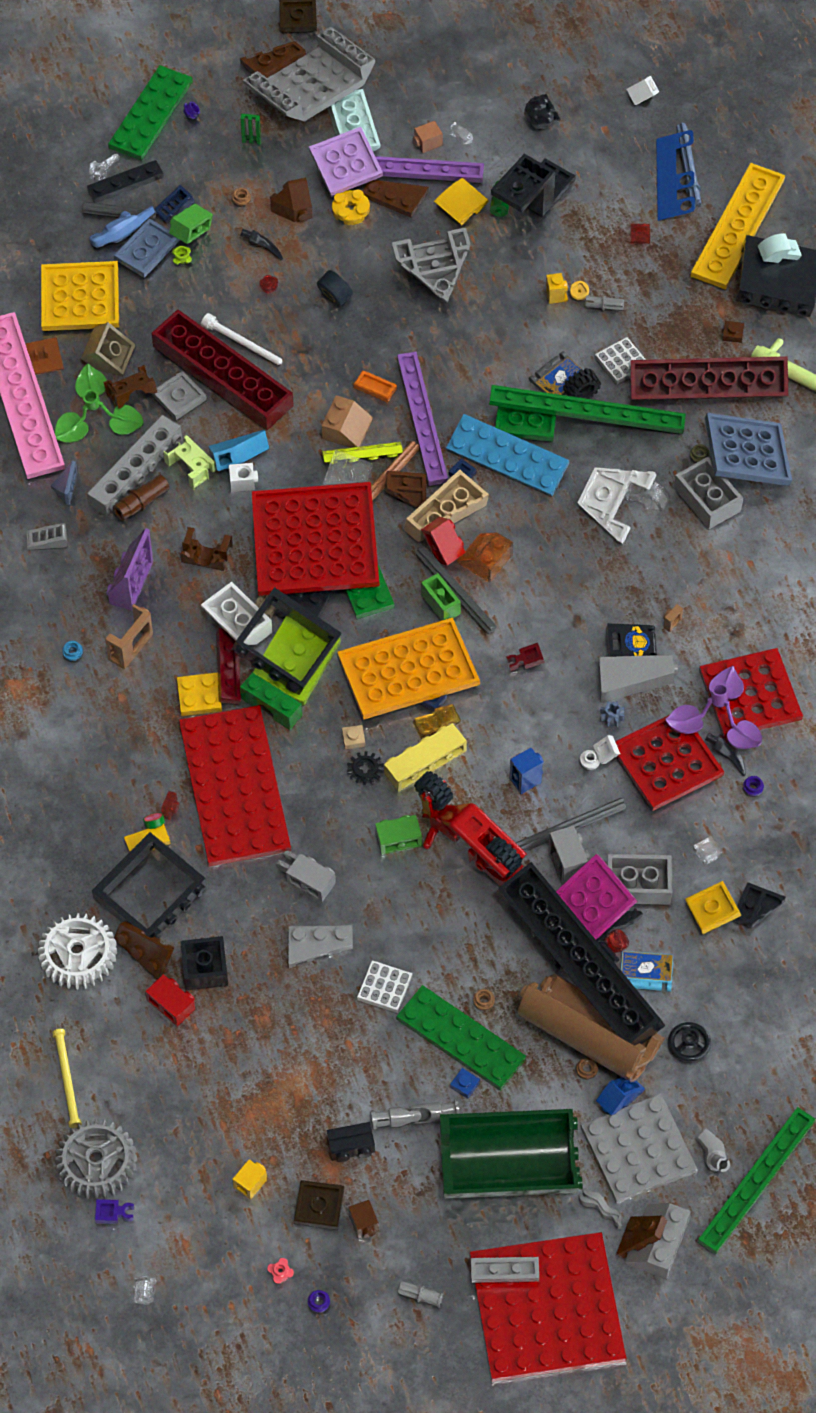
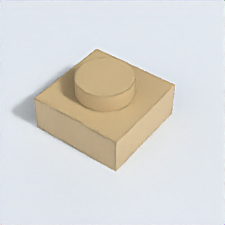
M362 725L342 728L345 749L365 747Z

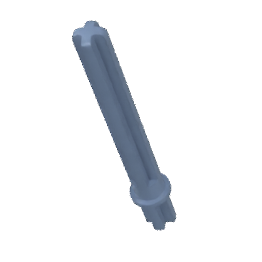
M685 123L677 124L676 126L677 133L688 131ZM684 134L679 138L681 144H686L690 140L688 134ZM690 145L680 148L684 172H694L695 183L693 186L686 188V193L689 194V197L695 198L696 207L702 203L700 197L701 187L698 185ZM685 175L686 183L688 184L691 181V176Z

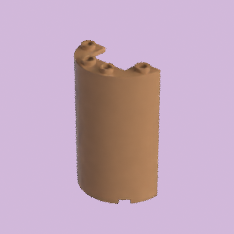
M557 974L544 978L540 985L541 991L537 989L539 984L534 982L525 985L520 993L522 1000L517 1012L521 1018L629 1082L636 1081L642 1075L646 1065L653 1060L665 1039L656 1033L642 1045L639 1043L634 1046L618 1037L576 985Z

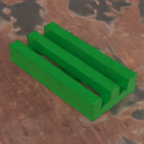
M241 114L242 143H246V140H249L251 144L254 141H257V144H261L260 115ZM246 119H248L249 135H247ZM252 119L255 120L256 136H253Z

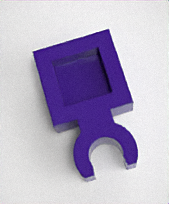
M96 1199L95 1223L118 1224V1218H122L127 1222L134 1221L132 1214L128 1215L125 1213L127 1210H134V1204L125 1203L119 1206V1200Z

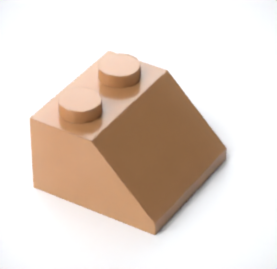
M336 395L322 424V439L350 448L360 447L373 417L355 401Z

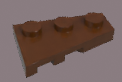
M293 41L274 47L273 51L264 54L262 51L255 53V57L248 59L246 56L240 58V63L252 74L258 71L268 78L305 56L306 50Z
M380 180L368 182L363 189V193L368 200L412 218L429 192V187Z
M126 921L120 923L114 939L156 979H159L166 970L174 947L169 944L167 946L161 944L160 939L156 937L150 938L146 936L143 930Z

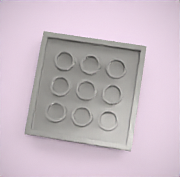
M662 1094L625 1107L614 1115L607 1114L581 1124V1130L616 1204L697 1173L698 1169Z

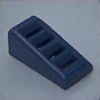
M179 185L154 210L167 223L173 216L190 207L195 200L185 188ZM171 205L174 209L170 210L168 206ZM165 209L169 214L165 215L162 210Z

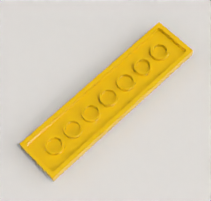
M750 163L693 267L691 277L722 289H727L743 259L744 253L741 252L746 235L755 236L785 180V175Z

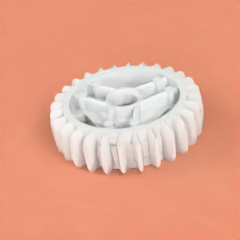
M79 913L76 914V918H72L68 914V920L60 917L61 923L59 924L53 921L54 928H46L47 934L42 933V940L39 941L40 948H38L39 963L42 970L45 971L47 978L51 977L53 983L58 981L60 987L64 983H67L68 989H70L71 985H75L77 990L79 985L82 984L87 989V983L90 982L95 986L96 979L102 982V974L109 975L108 969H113V962H116L117 954L116 940L114 939L113 932H109L108 925L104 926L102 920L96 923L95 916L90 920L87 914H85L84 918H80ZM87 931L90 932V934H76L69 932ZM74 945H81L83 950L80 953H73L71 948ZM57 952L64 967L59 968L56 966L50 954ZM99 954H101L102 958L100 959V961L95 966L88 969L89 966L96 959V957Z

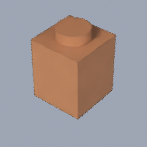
M435 121L414 128V145L419 147L422 153L443 146V133Z

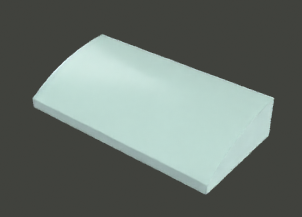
M363 89L355 90L327 107L336 136L362 127L372 151L381 147Z

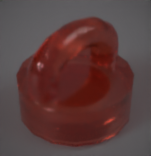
M617 929L610 934L607 944L614 953H618L629 947V940L623 931Z

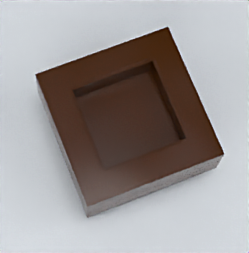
M725 321L723 341L742 343L744 323Z

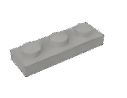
M539 1257L471 1258V1283L539 1281Z

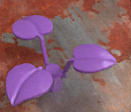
M733 666L723 670L711 680L709 684L711 697L708 698V702L701 714H699V710L694 706L682 705L673 710L666 718V723L672 729L680 733L691 734L703 728L701 718L705 716L711 704L718 708L725 706L732 727L727 733L728 742L738 749L754 748L762 744L761 732L755 724L746 720L740 721L737 726L734 723L728 699L739 697L744 691V684Z

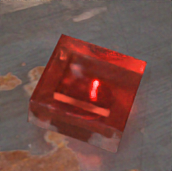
M631 224V244H650V224Z
M168 791L161 807L164 819L171 820L173 813L176 814L179 809L180 803L177 801V793Z

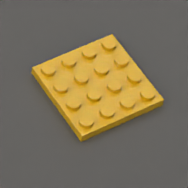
M118 261L41 264L42 331L93 329L107 322L113 327L119 328Z

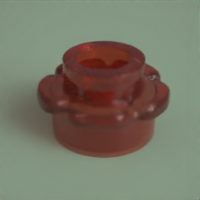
M266 275L260 280V286H262V290L266 293H272L278 287V279L274 276Z

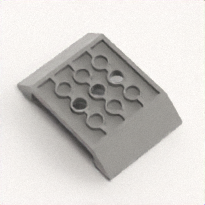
M330 27L317 35L319 45L317 49L268 78L257 71L245 78L243 83L286 116L306 121L362 87L375 64V59L334 28Z

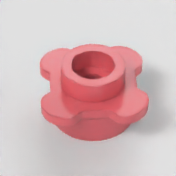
M280 1258L279 1262L269 1264L267 1267L268 1272L272 1274L273 1281L277 1284L286 1281L294 1274L293 1269H290L288 1266V1260L285 1258Z

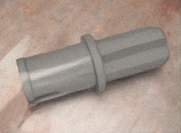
M606 295L604 297L586 296L587 301L594 302H586V308H599L603 311L605 309H624V299L607 298Z
M402 1281L398 1288V1294L416 1299L418 1303L422 1301L440 1307L443 1299V1293L426 1289L424 1285L420 1287Z

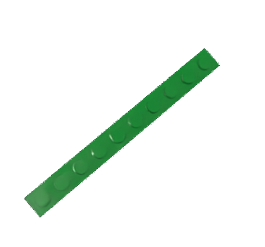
M498 385L491 386L489 405L659 431L683 434L685 428L686 413Z

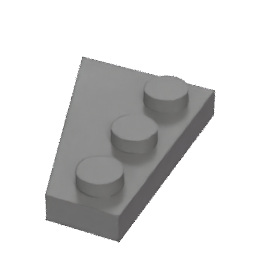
M352 925L289 926V968L305 961L307 963L314 961L315 958L324 955L330 956L353 948Z

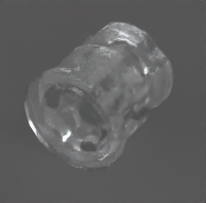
M148 1276L136 1277L134 1280L137 1283L134 1289L136 1295L133 1297V1301L140 1304H151L154 1299L152 1295H154L155 1291L153 1286L157 1284V1280Z

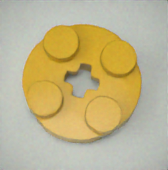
M361 190L344 191L335 194L332 202V213L336 220L344 221L346 225H356L363 222L367 214L369 215L370 203ZM348 206H354V209L350 210Z

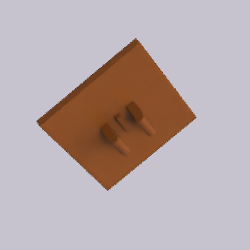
M57 337L25 343L35 375L64 369Z

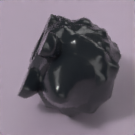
M547 94L534 96L526 103L524 109L526 118L535 129L545 130L553 124L554 120H561Z

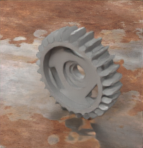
M95 1119L94 1125H90L87 1120L85 1127L78 1123L77 1131L70 1128L71 1136L64 1134L66 1142L59 1141L61 1149H56L57 1157H55L56 1169L60 1180H63L64 1186H70L71 1193L77 1190L79 1197L84 1192L86 1199H89L91 1194H94L95 1199H98L99 1194H102L106 1199L107 1192H111L114 1196L115 1188L122 1191L121 1183L129 1184L127 1177L133 1178L132 1170H136L135 1162H137L136 1148L133 1146L132 1138L129 1139L128 1133H123L121 1126L115 1129L114 1122L107 1126L106 1120H104L102 1125H98L97 1119ZM91 1137L107 1138V1140L85 1141V1139ZM92 1153H100L102 1155L101 1160L92 1162L89 1159ZM118 1160L122 1161L123 1164L120 1170L110 1178L109 1175ZM75 1162L84 1178L79 1179L76 1177L68 1165Z

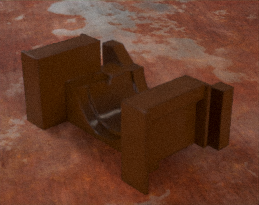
M145 365L138 367V373L113 383L110 379L103 382L107 397L113 402L114 407L117 406L118 409L122 408L129 401L131 393L135 390H143L145 394L148 392L157 393L155 380L147 376Z
M187 527V533L184 542H182L181 562L224 571V560L228 561V548H233L232 536L224 535L221 545L218 544L215 548H208L196 540L195 528Z

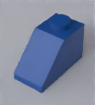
M621 1077L610 1081L596 1101L601 1105V1109L604 1112L614 1115L619 1110L629 1106L644 1092L645 1088L638 1081L629 1082Z

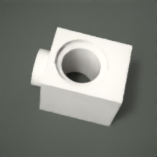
M253 463L229 465L231 492L255 490L254 483L258 482L257 470L253 471Z

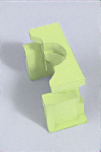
M187 435L184 437L182 445L178 442V446L168 454L163 451L164 461L169 467L180 459L187 464L191 471L188 474L189 486L193 490L207 479L209 480L208 469L212 473L216 471L215 462Z

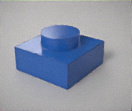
M462 1068L451 1082L450 1088L468 1099L480 1084V1079Z

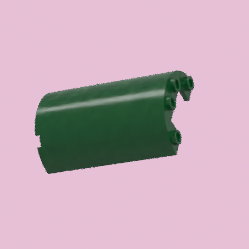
M573 1109L440 1114L444 1199L578 1193L579 1190H583L580 1167L575 1165V1160H579L578 1147H574L573 1137L574 1130H578L577 1117H573Z

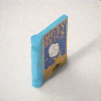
M622 951L621 971L636 989L661 991L662 984H667V992H671L673 955Z

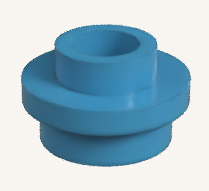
M69 641L62 649L63 656L67 660H77L82 656L83 648L78 642Z

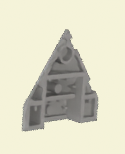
M466 228L447 231V239L412 245L410 239L392 242L396 261L443 301L448 303L471 245Z

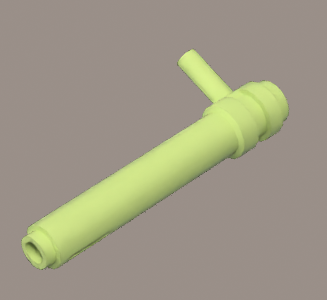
M778 338L770 348L757 345L751 357L780 356L777 351L782 346L783 340ZM788 361V378L816 392V374Z

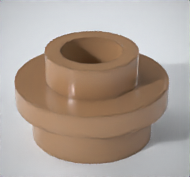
M237 188L232 195V200L236 205L243 206L251 201V194L246 188Z
M481 989L475 993L473 1002L478 1009L489 1010L495 1003V997L491 991ZM487 999L488 1002L482 1003L480 1000Z
M584 1058L577 1064V1074L583 1079H592L598 1073V1065L591 1058ZM585 1067H588L591 1069V1071L586 1072L583 1069Z

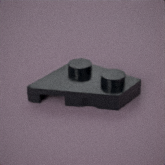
M747 882L737 905L741 916L732 921L753 928L785 902L786 897Z

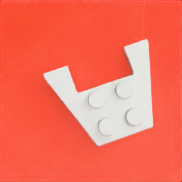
M594 468L579 498L578 504L617 541L623 544L631 528L613 520L630 484L649 491L657 474L652 471L638 472L636 470L624 471L610 468Z

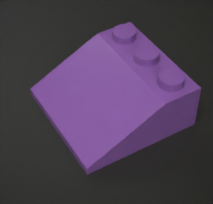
M145 528L129 545L127 552H123L120 568H116L114 581L107 588L106 595L109 597L111 605L133 610L132 606L136 603L153 564L149 529Z

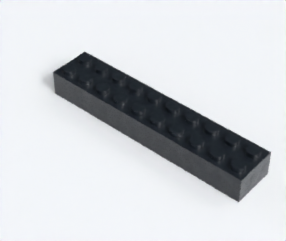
M532 862L498 888L618 1037L634 1046L639 1043L642 1045L665 1026L656 1012Z

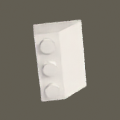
M230 582L201 604V607L235 641L259 609L233 582ZM266 614L262 616L244 641L245 644L256 645L272 633V621Z

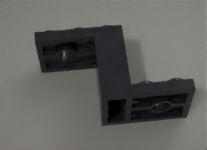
M524 153L491 189V195L520 212L529 208L544 216L572 185L576 175L546 158L540 163Z

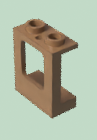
M135 604L132 606L134 624L122 639L117 638L111 633L105 639L108 660L124 670L153 636L151 613L146 608L138 607ZM140 631L144 632L143 636L133 647L132 642Z

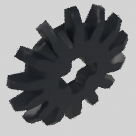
M364 751V756L357 753V759L353 756L350 758L353 763L348 762L347 766L352 769H347V773H354L350 776V779L358 777L355 781L357 784L361 779H363L364 785H366L367 779L373 784V777L379 780L381 777L377 774L384 773V770L379 769L384 767V763L378 764L381 758L374 759L375 753L368 756V751ZM364 764H367L368 768H371V770H368L367 773H363V770L360 769L364 766Z

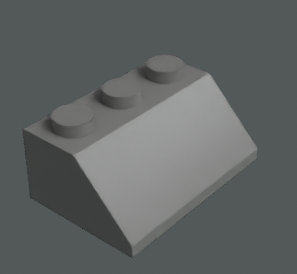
M671 1203L648 1204L643 1216L662 1215L667 1219L661 1239L653 1244H648L639 1251L636 1249L630 1250L625 1264L667 1280L688 1226L691 1211Z

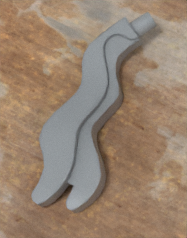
M583 1188L584 1196L579 1195V1202L583 1206L596 1208L602 1218L611 1219L618 1229L622 1228V1219L619 1212L610 1208L599 1192H592L587 1188Z

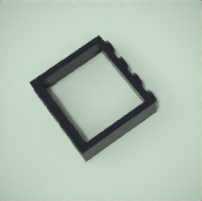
M274 587L237 638L232 650L239 657L250 661L255 668L269 674V677L274 681L284 684L290 692L300 695L342 633ZM270 605L328 643L302 681L244 643Z
M149 832L92 890V894L99 904L121 922L126 921L143 930L145 935L150 938L156 937L160 939L163 931L177 921V916L182 911L186 912L196 897L203 895L202 892L206 889L207 883L203 875ZM155 848L194 882L147 929L112 900L108 894Z

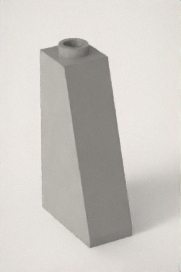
M673 655L599 657L601 703L672 684L674 675H678V665L674 663Z

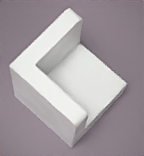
M651 76L626 89L635 105L659 92Z

